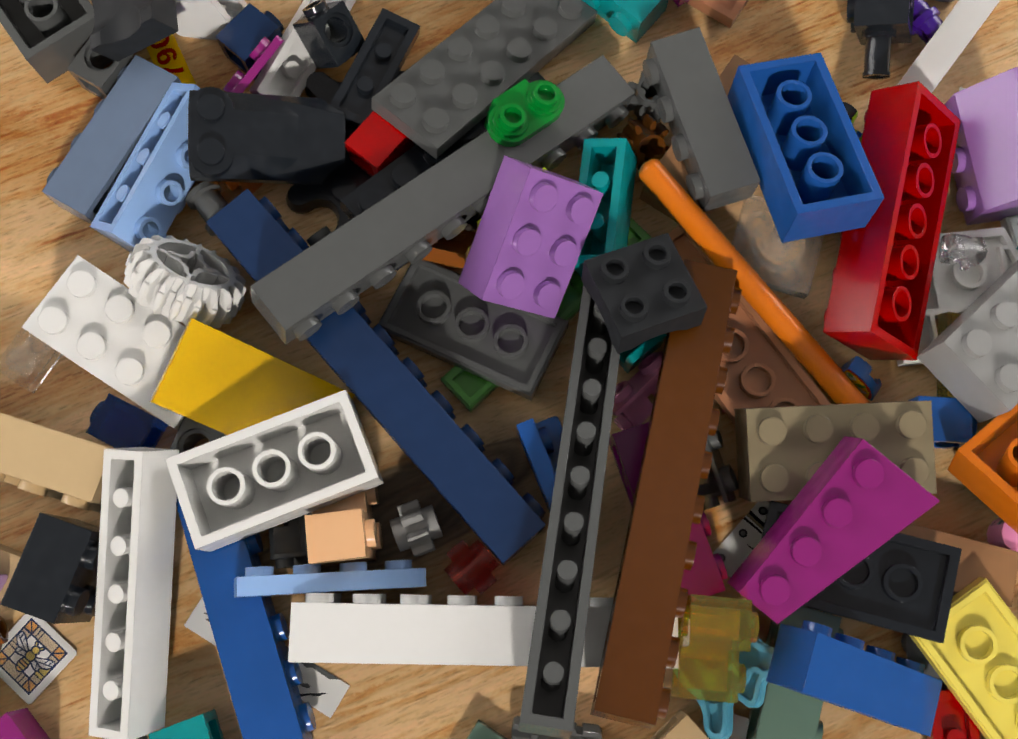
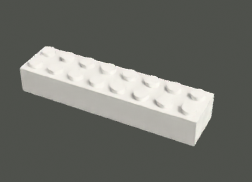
M306 593L305 602H291L288 662L528 666L536 606L523 605V596H495L494 605H477V596L447 595V604H431L432 595L400 594L399 604L386 603V594H353L352 603H341V593ZM590 597L581 667H600L614 598ZM675 617L672 633L674 637H678V617ZM679 651L674 668L667 666L666 668L679 669Z

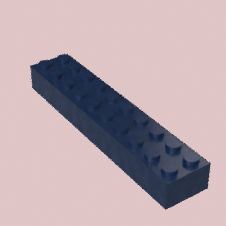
M248 188L206 221L207 225L255 282L309 248L305 240L293 227L289 230L282 221L281 214L265 196L258 201ZM359 301L345 313L338 315L336 312H333L321 320L322 326L317 332L306 339L308 343L504 566L543 531L546 526L541 520L546 513L544 509L528 492L522 497L512 487L515 477L498 458L492 462L483 454L485 449L482 439L467 423L460 428L454 422L456 416L450 403L438 390L430 395L425 389L428 385L423 379L425 377L409 357L402 361L399 360L397 356L400 353L394 347L395 342L379 324L373 328L369 326L372 322L365 314L366 310Z

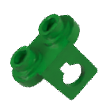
M524 79L492 100L484 127L496 143L505 147L519 146L560 117L565 106L564 95L559 87L552 82L537 80L529 83Z

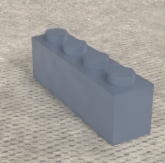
M135 55L129 65L122 68L119 72L116 84L107 97L97 104L93 117L83 132L73 139L70 151L59 167L51 171L42 192L62 209L91 224L171 83H181L180 79L176 75Z

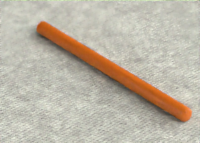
M658 159L646 161L638 172L642 182L716 266L737 270L734 287L742 289L741 295L831 399L836 404L870 403Z

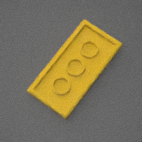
M191 318L150 402L220 433L229 435L344 389ZM347 391L350 397L353 398L354 394Z

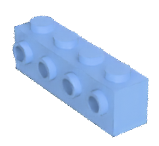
M171 83L90 225L92 229L129 252H133L135 245L139 244L142 238H151L153 235H160L166 238V233L174 218L185 207L186 196L195 182L191 181L189 175L188 104L190 90L198 91L201 89L196 84Z

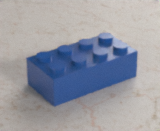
M821 52L738 66L727 97L761 181L759 185L781 242H790L866 227L885 197Z

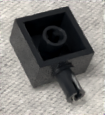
M915 0L847 1V23H851V33H856L860 44L865 45L864 72L862 74L864 79L878 80L890 78L891 44L912 43Z

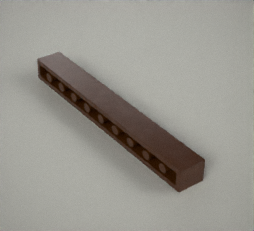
M684 259V264L704 299L707 310L701 325L688 330L668 332L666 336L590 715L646 729L656 726L657 718L665 719L668 712L671 688L663 687L666 666L674 668L678 656L680 638L672 636L675 617L683 618L687 605L688 589L682 588L681 582L684 569L691 571L695 559L697 542L689 540L692 523H700L704 509L705 496L697 495L700 478L707 480L711 468L713 452L705 451L708 435L715 436L719 423L720 409L713 408L715 393L722 394L728 368L720 366L722 353L729 354L735 332L734 327L727 326L729 314H736L742 289L734 287L737 270Z

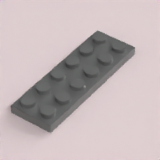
M494 0L373 96L371 109L437 159L487 116L493 99L522 80L526 79L528 81L595 23L598 11L582 0Z

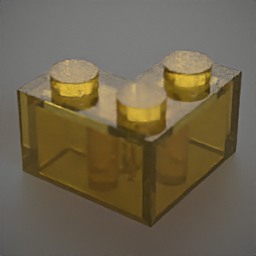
M696 594L688 595L683 618H678V638H680L679 669H672V697L738 703V693L743 694L746 687L745 664L739 663V654L741 652H750L751 643L757 642L759 634V617L757 612H752V600Z

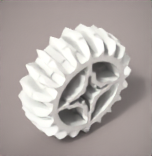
M160 235L142 238L140 243L135 245L133 252L130 251L125 263L126 268L123 282L129 287L128 293L133 297L139 298L138 303L141 306L152 308L154 315L162 314L168 317L170 322L176 320L187 326L189 320L193 318L212 328H220L222 324H230L245 300L246 280L240 275L239 269L231 266L227 258H221L216 255L215 250L210 251L202 247V244L190 243L186 238L178 240L172 235H167L166 238Z

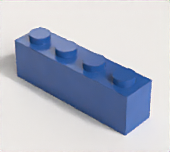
M803 620L801 628L785 624L780 625L766 679L767 682L893 726L931 736L943 681L924 674V664L901 657H896V662H894L895 653L867 645L866 650H863L865 641L841 633H835V637L832 638V628L812 621Z

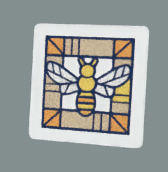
M25 614L8 632V642L2 644V649L0 650V678L27 704H32L77 655V651L46 621Z

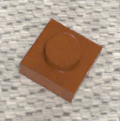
M463 230L450 240H446L444 237L431 245L433 247L431 252L423 260L438 263L444 267L463 268L476 232Z

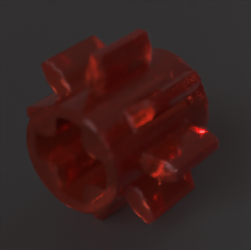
M478 539L470 547L461 540L446 553L453 562L444 571L465 595L474 588L482 595L497 581L492 572L500 564Z

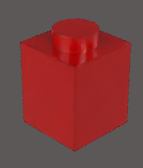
M374 111L344 142L350 160L371 177L414 146L411 139Z

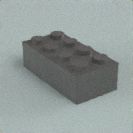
M0 0V23L25 59L48 84L67 72L68 66L85 45L94 28V9L89 0Z

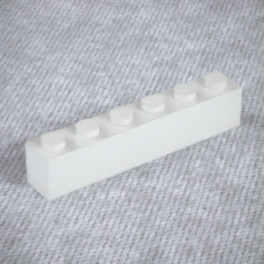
M150 447L104 449L89 736L105 739H138L165 727L177 494L165 459L179 454L177 449Z

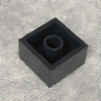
M39 513L0 605L53 624L90 622L92 616H95L100 527L78 519Z

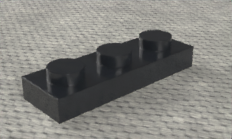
M382 8L330 103L332 107L345 112V125L356 130L373 112L371 109L372 97L396 79L419 36V25Z

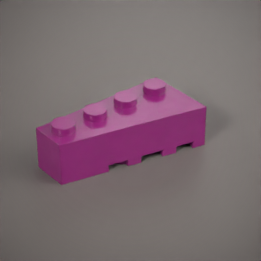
M844 436L727 583L775 623L779 624L939 503L940 500L862 438Z

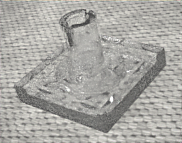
M752 195L751 198L745 199L743 202L732 244L772 290L805 299L811 289L825 235L782 243L765 198Z

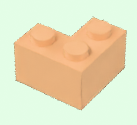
M377 486L312 512V515H304L309 564H321L324 567L339 565V563L377 560L376 550L383 548L380 522H375V519L372 518L371 505L378 504Z

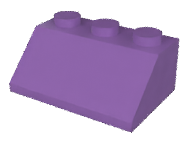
M1015 67L954 93L944 104L961 120L951 173L954 174L958 190L956 195L957 206L964 213L966 225L1000 221L1005 217L1018 215V67Z

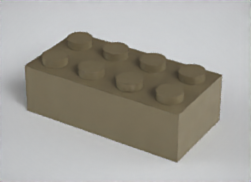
M894 401L734 409L739 497L750 502L794 500L844 436L864 439L931 494H937L932 401Z

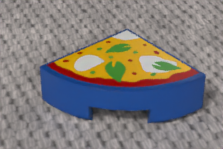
M855 356L842 365L841 369L863 395L872 401L882 386L881 380L873 379L869 375L872 367L859 356Z

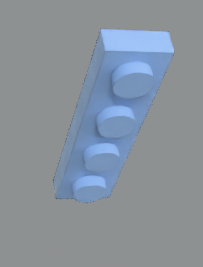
M412 560L385 561V570L368 571L367 562L339 563V572L321 573V564L293 565V574L274 575V566L246 567L244 577L234 578V598L426 587V568H412Z

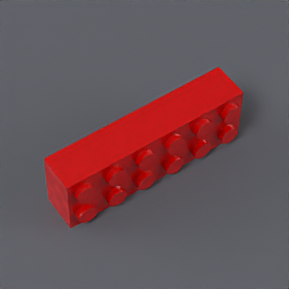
M919 81L871 91L868 109L864 115L865 125L861 145L885 198L866 227L841 232V244L837 264L832 273L833 283L828 308L824 313L823 333L869 360H917L961 120Z

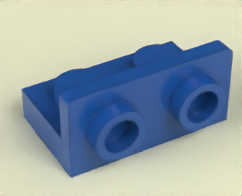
M556 416L536 424L532 418L516 425L517 434L549 513L562 434V425Z

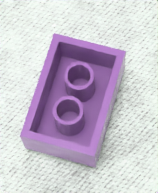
M504 155L458 283L481 300L555 319L604 193L571 178Z

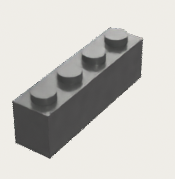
M700 27L651 41L647 58L643 61V73L649 86L654 85L658 94L657 109L662 122L669 123L673 134L671 138L673 153L677 161L684 162L688 173L686 185L693 200L698 199L700 207L704 212L751 198L761 181Z

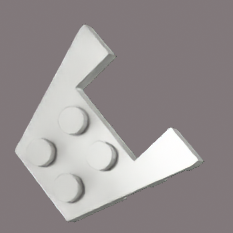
M1004 227L940 233L918 355L938 337L935 319L960 316L1018 260V251ZM918 358L917 360H897L898 367L923 364Z

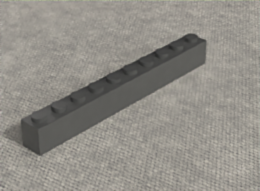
M600 56L556 85L564 95L565 106L560 117L548 127L516 147L502 146L490 137L488 131L484 132L250 286L252 303L285 345L295 338H298L299 341L309 338L322 326L321 320L333 312H336L338 315L345 313L359 301V294L371 286L375 289L383 287L395 277L397 268L408 261L412 265L418 263L431 252L432 244L443 237L446 240H450L457 236L467 226L466 221L476 214L482 217L504 155L539 168L545 167L548 171H551L566 158V153L575 146L578 150L583 149L584 139L596 138L598 135L597 131L606 125L609 129H612L622 122L629 114L626 108L635 94L634 90L605 56Z
M584 284L518 730L520 732L570 739L574 727L620 353L617 354L611 342L604 319Z

